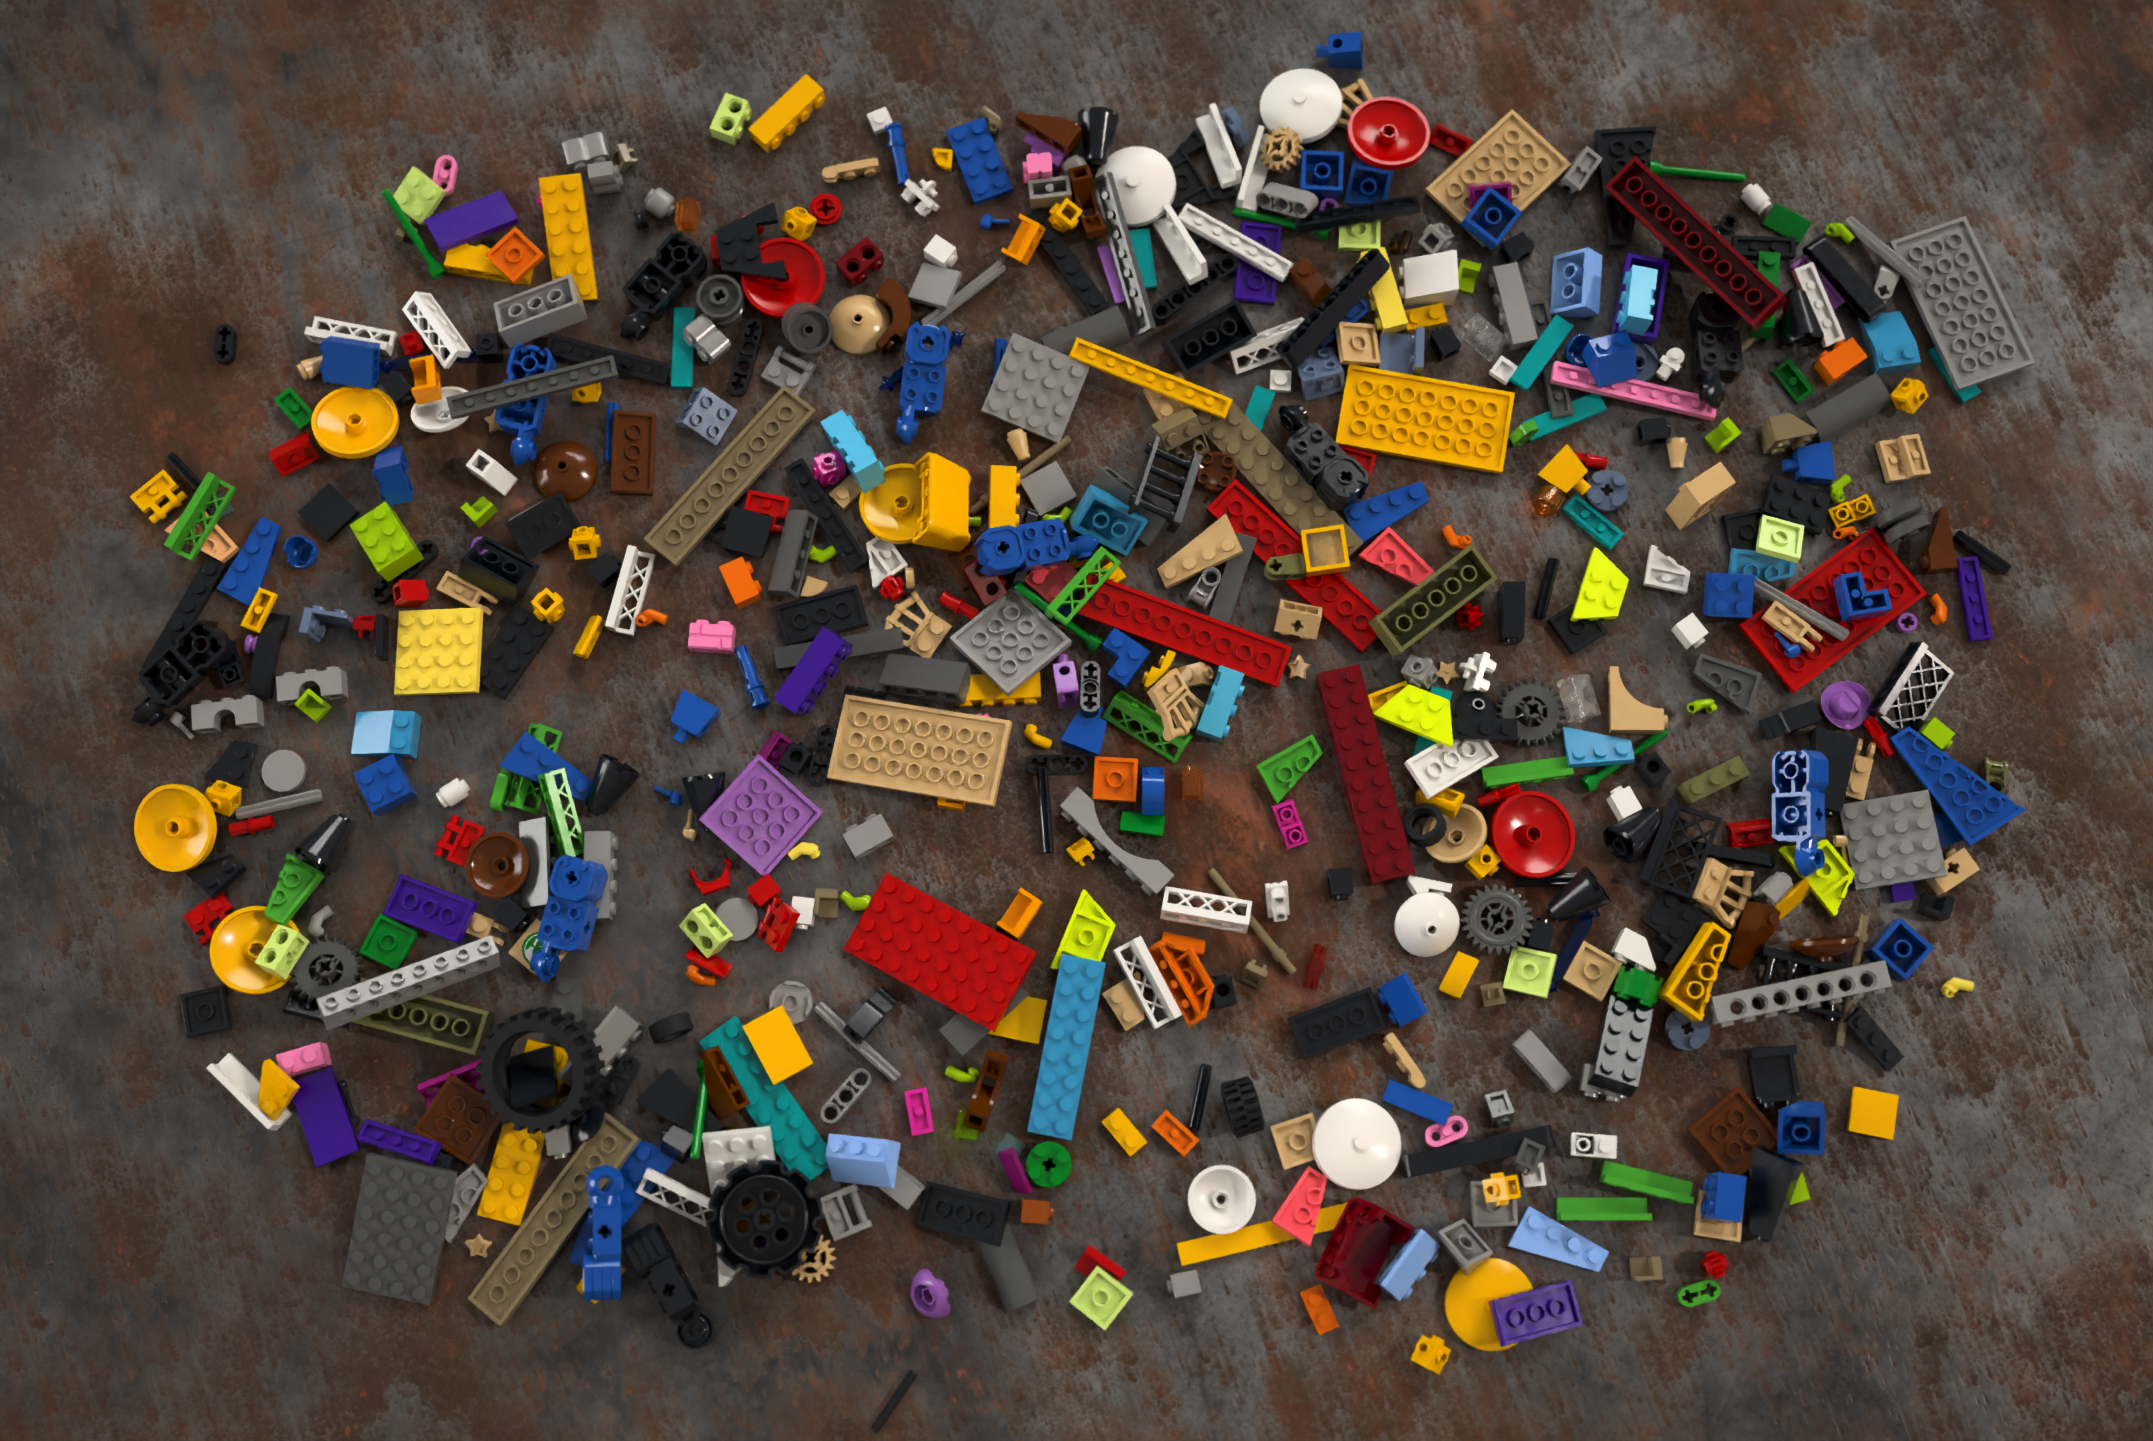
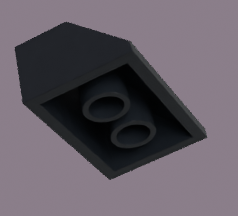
M484 536L461 559L458 577L514 607L526 594L540 565ZM483 549L488 550L483 555H479V553L482 552Z

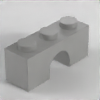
M337 666L327 667L324 671L308 669L304 671L305 673L285 672L283 676H276L277 702L283 706L294 705L304 692L312 686H319L321 697L327 701L349 698L347 673Z
M244 695L242 699L236 700L234 698H221L219 702L202 700L198 702L199 704L191 705L192 730L198 734L221 732V722L229 714L235 715L236 725L241 729L264 727L263 701L254 695Z

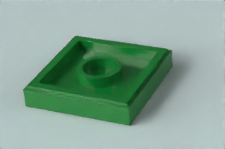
M379 913L358 953L393 970L400 969L420 932Z

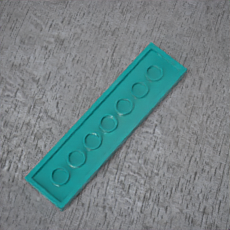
M734 1016L702 1039L700 1044L705 1051L717 1045L720 1047L751 1103L745 1107L758 1127L771 1126L774 1150L788 1170L791 1171L793 1168H797L812 1181L829 1168L826 1159L827 1144L783 1081L775 1086L773 1085L742 1027L743 1024L737 1016Z

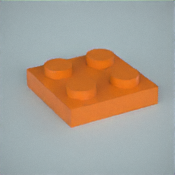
M516 227L485 254L486 258L514 285L545 258L544 253Z
M1095 756L1092 800L1136 803L1138 759Z

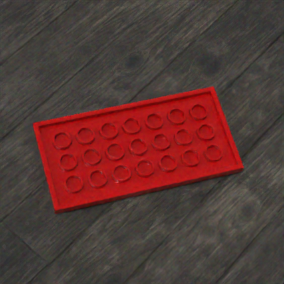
M1871 527L1783 592L1848 629L1849 634L1844 641L1807 622L1811 625L1812 629L1822 636V640L1818 643L1804 634L1803 638L1811 643L1815 650L1810 653L1800 647L1801 652L1798 653V656L1793 658L1786 657L1784 647L1774 635L1777 630L1761 619L1773 603L1772 601L1738 627L1793 694L1927 593ZM1861 571L1866 592L1888 589L1892 610L1886 615L1842 622L1832 582L1840 574ZM1780 633L1784 637V639L1788 641L1789 645L1795 644L1793 641H1791L1782 633Z
M888 873L885 874L870 901V905L866 908L843 949L993 1032L999 1026L1038 955L1037 952Z

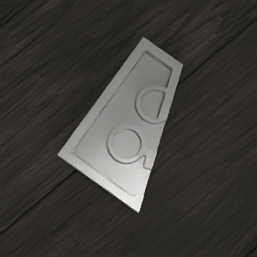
M475 1163L456 1178L445 1239L449 1244L456 1236L489 1181Z

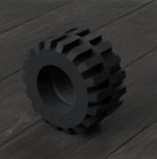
M1246 1076L1222 1083V1100L1233 1134L1239 1138L1263 1131V1114L1252 1080Z

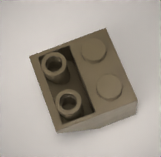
M1189 407L1151 425L1155 437H1161L1159 441L1160 448L1185 460L1187 458L1191 459L1195 452L1202 455L1210 451L1198 416ZM1169 462L1172 469L1178 467V465Z
M1791 413L1769 417L1758 430L1764 454L1772 453V455H1779L1784 453L1785 450L1792 449V451H1795L1799 447L1806 446L1817 434V430Z

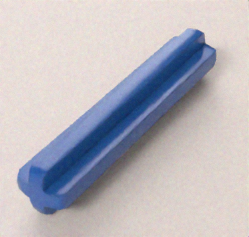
M615 402L607 404L605 460L609 464H611L613 410H619V405Z

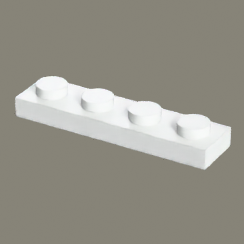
M1811 262L1792 270L1791 272L1798 288L1806 291L1824 333V339L1822 338L1821 341L1823 348L1845 339L1814 263Z

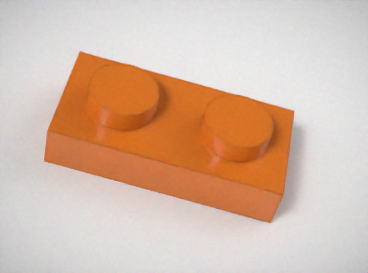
M1167 1110L1151 1126L1183 1157L1199 1141L1196 1136Z
M1321 1283L1300 1292L1318 1335L1339 1327Z

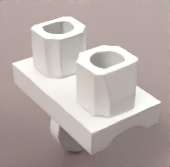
M909 179L904 183L907 187L901 196L910 204L918 196L921 201L914 209L920 215L925 217L931 210L936 212L940 208L928 196L930 194L934 198L938 194L934 190L936 183L933 180L926 182L922 179L919 182L922 189Z
M1671 348L1667 351L1666 356L1663 355L1658 362L1661 366L1655 376L1666 382L1671 373L1676 375L1681 367L1680 364L1684 360L1683 351L1679 348Z
M1489 653L1475 654L1474 658H1468L1467 663H1460L1459 669L1464 671L1462 678L1466 679L1463 690L1467 692L1488 691L1490 681L1483 678L1484 672L1492 674L1497 665L1496 662L1489 658Z
M1287 880L1281 883H1266L1265 894L1268 918L1273 917L1275 922L1286 921L1287 915H1290Z

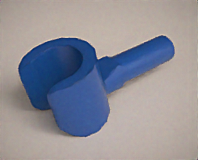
M985 214L982 216L980 228L989 230L992 224L1009 225L1010 219H996L989 214Z
M1779 631L1774 634L1784 647L1786 657L1793 658L1799 655L1798 653L1801 650L1797 643L1789 645L1788 641L1784 639Z
M655 786L654 791L670 797L669 804L681 806L683 799L681 794Z

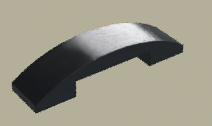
M270 613L258 635L251 668L250 695L273 698L276 684L274 674L282 637H286L290 619L289 615Z

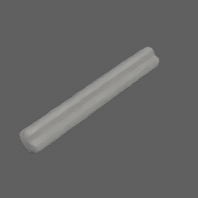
M319 789L238 807L235 809V815L237 819L242 820L319 802L323 799L322 792Z

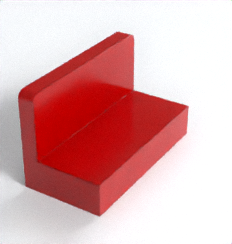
M308 432L269 451L271 461L281 477L320 458Z
M1091 1245L1087 1247L1075 1265V1269L1086 1277L1091 1274L1097 1265L1118 1281L1127 1272Z

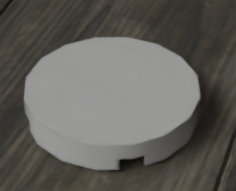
M277 750L264 761L261 769L262 779L265 785L273 791L280 793L292 792L298 789L304 782L307 771L306 764L303 758L293 751Z
M728 899L716 911V916L733 934L729 941L740 942L753 936L758 929V912L754 905L746 899Z
M785 981L772 990L769 997V1009L772 1011L782 1005L791 1023L797 1025L804 1022L810 1016L813 1009V997L810 990L804 984L797 981Z

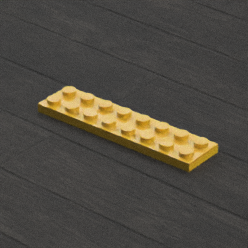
M528 1039L524 1053L551 1045ZM554 1046L558 1075L570 1058L564 1048ZM557 1077L558 1096L533 1104L541 1107L557 1105L563 1081ZM509 1122L506 1125L503 1123L487 1178L489 1181L484 1188L477 1215L521 1226L524 1221L546 1139L545 1133L542 1134L541 1130L535 1134L527 1133V1128L517 1131L513 1129L514 1123Z

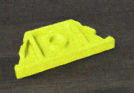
M1596 547L1592 550L1570 618L1572 622L1578 619H1589V621L1601 618L1605 620L1616 619L1620 611L1629 579Z
M1409 684L1374 713V718L1449 748L1453 746L1450 700Z
M1827 839L1818 842V849L1824 852L1825 863L1822 868L1808 877L1801 876L1795 865L1796 845L1784 846L1778 849L1801 879H1808L1811 892L1831 917L1837 915L1838 908L1842 899L1846 896L1847 888L1851 884L1855 873Z
M1084 889L1078 899L1051 969H1059L1062 954L1101 961L1116 924Z

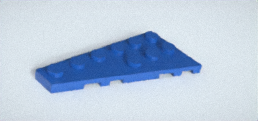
M1909 726L1889 739L1968 847L2026 810L2012 802L2005 794L1991 787L1988 782L1967 767L1953 760L1946 752L1936 748L1929 740Z
M642 1140L619 1170L624 1180V1187L621 1193V1230L646 1200V1197L636 1193L644 1178L643 1176L647 1168L650 1167L665 1175L675 1162V1159L661 1152V1147ZM648 1180L643 1190L651 1193L657 1184ZM612 1182L609 1183V1185L606 1187L604 1191H607L611 1188ZM588 1213L584 1218L568 1261L583 1267L584 1254L593 1253V1250H588V1235H593V1227H588ZM603 1226L601 1229L602 1234H607L609 1231L606 1226Z

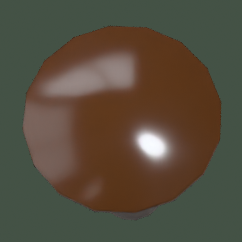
M1219 451L1203 453L1196 476L1198 483L1204 489L1210 491L1226 489L1235 480L1237 475V468L1233 457Z

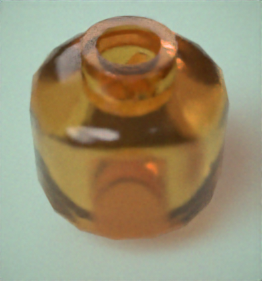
M1554 485L1542 486L1533 499V506L1537 514L1543 517L1557 514L1564 502L1563 493Z

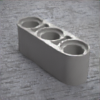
M1270 182L1256 195V202L1264 209L1297 218H1306L1317 207L1318 198L1312 192Z
M1527 1030L1512 1043V1047L1553 1093L1556 1094L1572 1079L1569 1072L1530 1030Z
M857 1069L852 1072L822 1107L820 1114L823 1121L828 1124H836L847 1114L872 1084V1077L868 1071ZM861 1073L866 1074L867 1082L861 1086L857 1085L855 1081L857 1075ZM846 1090L851 1091V1101L843 1103L841 1101V1094ZM829 1108L837 1110V1116L833 1120H828L826 1117V1111Z

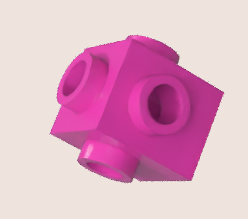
M838 450L815 457L812 473L816 480L819 479L822 486L834 484L846 477V465Z

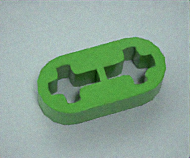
M1530 420L1517 427L1509 436L1513 447H1517L1529 441L1539 429L1535 421Z
M503 770L499 772L491 797V810L504 811V805L513 780L512 772Z
M1702 1280L1679 1288L1676 1293V1299L1684 1307L1700 1305L1717 1299L1720 1295V1286L1714 1280ZM1706 1284L1714 1287V1290L1711 1291L1712 1296L1700 1293L1701 1290L1707 1288ZM1685 1291L1696 1293V1296L1690 1298V1303L1682 1299Z

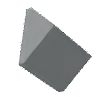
M1464 1218L1436 1233L1437 1242L1467 1276L1493 1254V1251Z

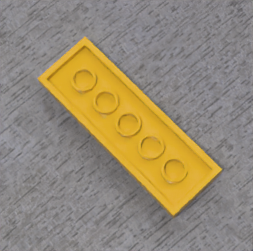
M576 173L539 178L552 281L572 274L582 301L598 300L582 174Z

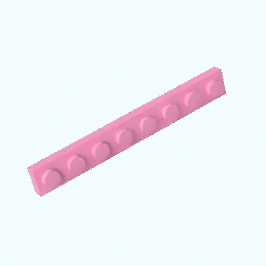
M1555 361L1552 366L1551 384L1713 421L1716 417L1717 409L1708 406L1706 402H1701L1699 394L1635 379L1599 389L1588 368Z

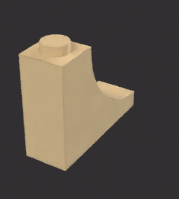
M1610 666L1608 670L1609 734H1662L1664 728H1668V715H1664V709L1647 706L1632 697L1622 683L1619 666Z

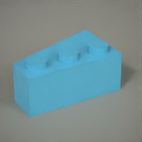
M1632 265L1629 272H1625L1623 284H1626L1625 291H1622L1620 303L1623 306L1622 311L1619 310L1616 323H1619L1618 331L1626 330L1627 333L1641 336L1647 331L1653 321V315H1650L1651 307H1654L1655 303L1653 294L1656 291L1658 269Z
M1222 665L1219 666L1196 734L1217 742H1221L1222 737H1227L1230 725H1227L1229 717L1234 718L1238 707L1234 705L1237 697L1241 698L1245 686L1241 685L1244 673Z

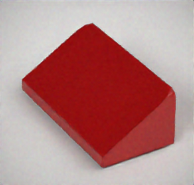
M1436 123L1429 140V144L1459 158L1471 148L1474 139L1439 123Z
M1769 818L1726 823L1729 846L1731 848L1774 844L1772 821Z
M694 946L685 955V958L723 980L727 979L733 968L732 964L716 955L706 958L697 946Z

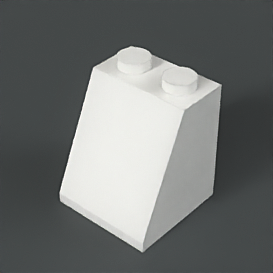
M1457 250L1403 260L1402 266L1398 267V279H1402V286H1399V295L1403 299V306H1428L1438 303L1453 305L1459 291Z

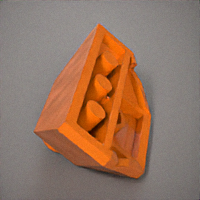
M1160 940L1149 947L1148 950L1188 1027L1190 1028L1206 1018L1214 984L1194 949L1190 946Z

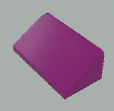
M1510 181L1468 185L1471 208L1489 186L1512 203V183Z
M774 730L758 754L778 771L781 767L779 761L794 741L780 731Z
M1014 1147L999 1152L998 1156L1013 1190L1016 1193H1033Z

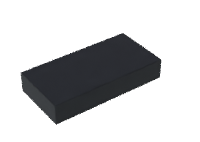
M376 614L374 655L380 661H389V619L384 614Z

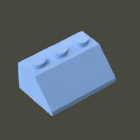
M1587 247L1553 256L1550 315L1555 316L1557 314L1561 317L1585 318L1599 314L1602 272L1601 254Z
M829 1134L826 1159L833 1181L894 1188L901 1143L886 1139Z
M1415 1229L1408 1242L1402 1246L1378 1279L1376 1285L1397 1301H1401L1402 1298L1406 1300L1413 1291L1411 1286L1414 1281L1417 1280L1419 1282L1425 1275L1426 1270L1424 1268L1427 1263H1433L1440 1252L1437 1250L1440 1245L1424 1230Z

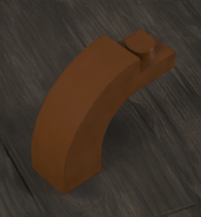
M1088 164L1068 169L1074 204L1082 210L1078 218L1083 233L1086 234L1087 239L1106 235L1107 228L1097 203L1093 176Z
M888 278L876 292L877 300L893 314L891 325L875 343L877 351L883 356L887 351L890 352L895 347L896 340L902 345L906 342L908 329L912 325V313L908 297L904 290L891 278Z
M990 1049L987 1050L976 1088L965 1114L963 1126L984 1133L1006 1071L1009 1056Z

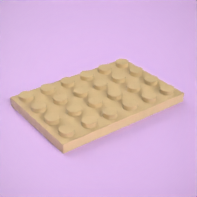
M1512 109L1426 188L1425 192L1460 224L1471 210L1468 185L1510 181L1512 183V204L1523 212L1567 171L1571 163ZM1469 233L1479 244H1481L1483 247L1486 246L1475 236Z

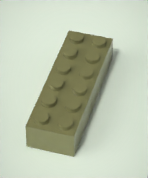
M1471 544L1367 623L1394 657L1498 579V577L1474 545Z
M361 977L360 983H361V982H364V981H367V980H369V979H365V978H362V977ZM422 995L352 1022L478 1056L479 1050L485 1047L483 1041L489 1035L495 1014L433 996Z

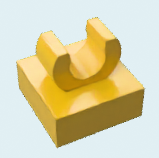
M1084 837L1066 849L1069 855L1081 866H1085L1083 857L1086 855L1092 860L1095 859L1092 853L1094 848Z

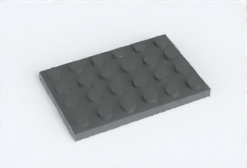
M368 1153L342 1287L431 1305L458 1171Z

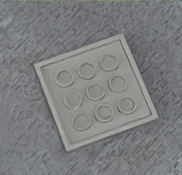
M1012 333L981 412L1023 428L1054 443H1060L1090 366L1016 333Z
M1010 588L1006 594L995 600L950 637V642L1007 697L1072 645V640L1028 599L1017 592L1015 588Z
M1928 790L1843 804L1842 812L1839 815L1843 834L1848 838L1846 848L1851 869L1855 873L1853 880L1856 891L1947 876Z

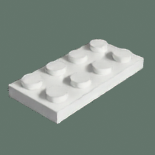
M1453 741L1452 748L1436 743L1406 760L1404 765L1426 798L1430 799L1495 761L1499 756L1488 741Z

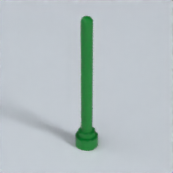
M1649 160L1648 168L1657 176L1664 174L1744 182L1746 180V175L1742 173L1662 166L1658 161Z
M383 189V197L428 263V273L432 279L445 274L447 269L443 263H439V261L434 259L389 189Z
M1239 208L1232 210V214L1237 217L1296 229L1294 221ZM1330 229L1314 230L1310 233H1314L1319 239L1327 241Z
M1021 583L1015 585L1017 592L1044 612L1049 605L1047 602ZM1055 616L1053 617L1085 641L1086 648L1092 653L1095 652L1103 641L1097 634L1095 636L1088 634L1072 621L1064 625Z
M1664 728L1662 734H1653L1634 747V757H1637L1669 734L1668 729ZM1625 764L1608 765L1596 774L1585 775L1580 779V783L1586 792L1591 793L1598 788L1601 780Z
M703 1059L698 1061L697 1072L701 1078L690 1154L694 1160L700 1156L708 1094Z

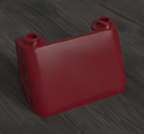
M1359 1197L1352 1198L1347 1203L1315 1269L1316 1278L1375 1310L1381 1299L1382 1291L1379 1286L1374 1284V1281L1393 1243L1403 1245L1408 1242L1415 1227L1378 1205Z

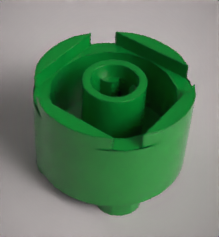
M1620 966L1613 989L1616 997L1628 1001L1630 998L1638 1000V1004L1647 1007L1657 1005L1664 979L1660 977L1657 981L1654 980L1656 975L1634 968L1624 971L1625 966Z
M1043 1142L1035 1146L1030 1151L1026 1162L1027 1172L1032 1181L1044 1188H1054L1063 1184L1069 1177L1072 1167L1071 1158L1067 1150L1055 1142ZM1048 1159H1052V1163L1055 1164V1168H1051L1050 1171H1046V1167L1043 1165V1162H1047Z

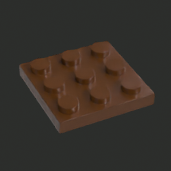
M451 1073L413 1131L424 1138L441 1143L443 1150L471 1166L500 1123L502 1116L498 1112L492 1114L489 1110L492 1107L489 1100L484 1102L481 1095L485 1094L484 1092Z
M1736 1086L1687 1128L1689 1133L1721 1171L1728 1174L1741 1176L1752 1167L1754 1147L1763 1145L1773 1149L1777 1145V1130L1739 1086Z

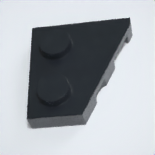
M234 740L205 774L204 779L215 782L220 780L232 785L248 787L258 745Z
M232 854L192 869L186 875L215 900L247 868Z

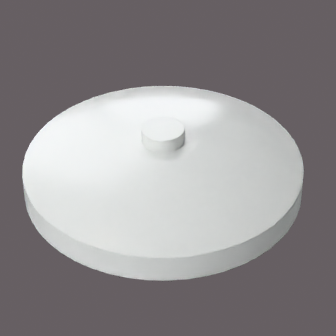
M1295 69L1279 75L1268 84L1260 100L1261 119L1268 132L1272 134L1273 128L1278 131L1279 126L1285 129L1289 127L1299 134L1298 137L1303 141L1301 144L1316 141L1327 135L1336 126L1342 113V97L1337 84L1326 74L1313 69Z
M1133 146L1116 151L1108 157L1107 163L1098 169L1095 176L1097 178L1105 172H1112L1127 227H1141L1158 220L1165 214L1164 206L1167 204L1171 205L1176 194V178L1170 163L1162 154L1147 147Z
M1347 1099L1332 1105L1320 1116L1313 1131L1312 1149L1319 1169L1330 1181L1346 1189L1363 1190L1381 1184L1393 1173L1401 1154V1138L1395 1121L1381 1106L1365 1099Z

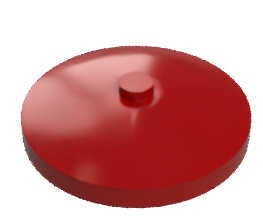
M1377 97L1363 102L1353 111L1347 126V140L1352 151L1363 162L1379 169L1397 170L1409 167L1422 158L1429 144L1430 127L1423 113L1411 103L1394 97Z
M775 238L760 244L762 264L784 260L787 281H779V279L775 278L764 279L761 276L741 275L742 288L748 302L761 314L776 319H782L785 311L796 303L810 302L816 304L821 298L825 287V271L820 257L809 245L793 238Z
M1524 791L1507 798L1495 810L1490 824V841L1493 851L1501 859L1500 862L1509 871L1524 878L1538 879L1558 872L1567 864L1575 846V829L1569 813L1555 798L1538 791Z

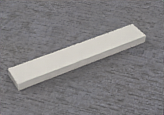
M1186 203L1178 215L1183 226L1282 283L1288 276L1289 269L1294 266V263L1188 203Z

